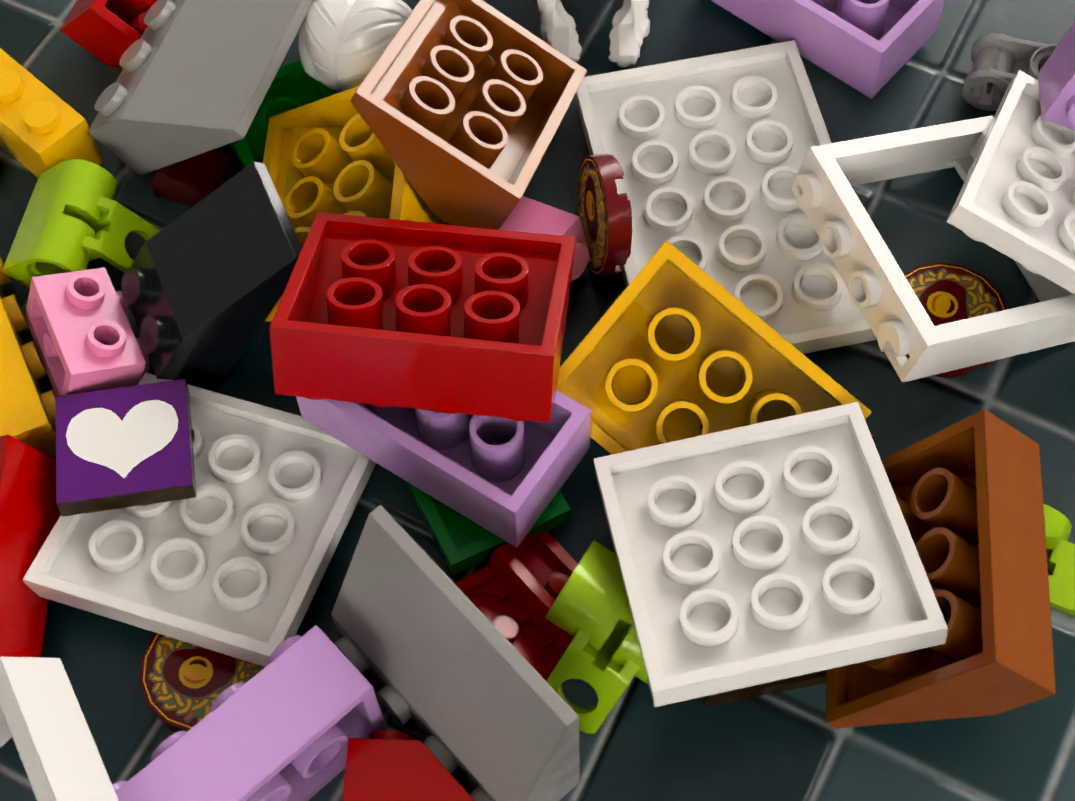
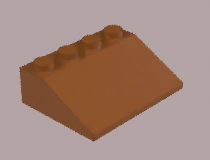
M420 0L356 90L350 102L434 215L450 225L499 230L521 200L588 70L483 0Z
M983 409L881 460L948 627L946 644L828 669L826 674L825 724L835 729L992 716L1056 695L1040 446L1011 425Z

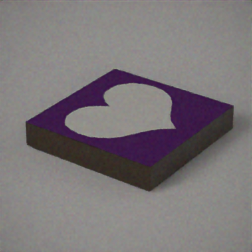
M186 379L55 396L56 504L62 517L196 497L190 392Z

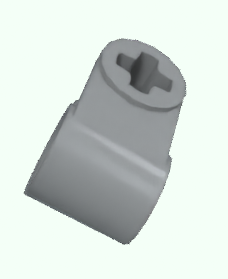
M1002 33L982 35L975 40L972 46L971 60L974 66L972 73L963 82V98L974 108L983 111H997L1007 87L1020 70L1038 80V72L1058 44L1023 40ZM996 50H999L1001 53L999 62H993ZM987 82L993 83L990 94L985 92Z

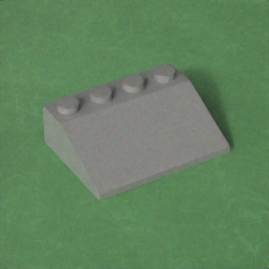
M314 0L156 1L144 17L143 21L147 28L143 35L128 47L120 59L119 65L123 67V70L117 81L108 86L97 99L94 108L98 111V114L87 133L140 176L243 139Z
M379 505L368 515L331 613L340 638L334 644L361 674L366 670L369 671L383 687L376 695L390 715L402 726L410 719L427 737L422 743L450 774L455 770L473 789L469 795L475 801H560L580 783L579 716L393 517Z

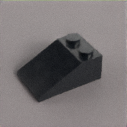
M252 162L147 240L131 267L126 269L121 282L122 295L125 302L131 308L140 332L142 349L148 354L157 379L224 381L283 295L302 246L265 163Z

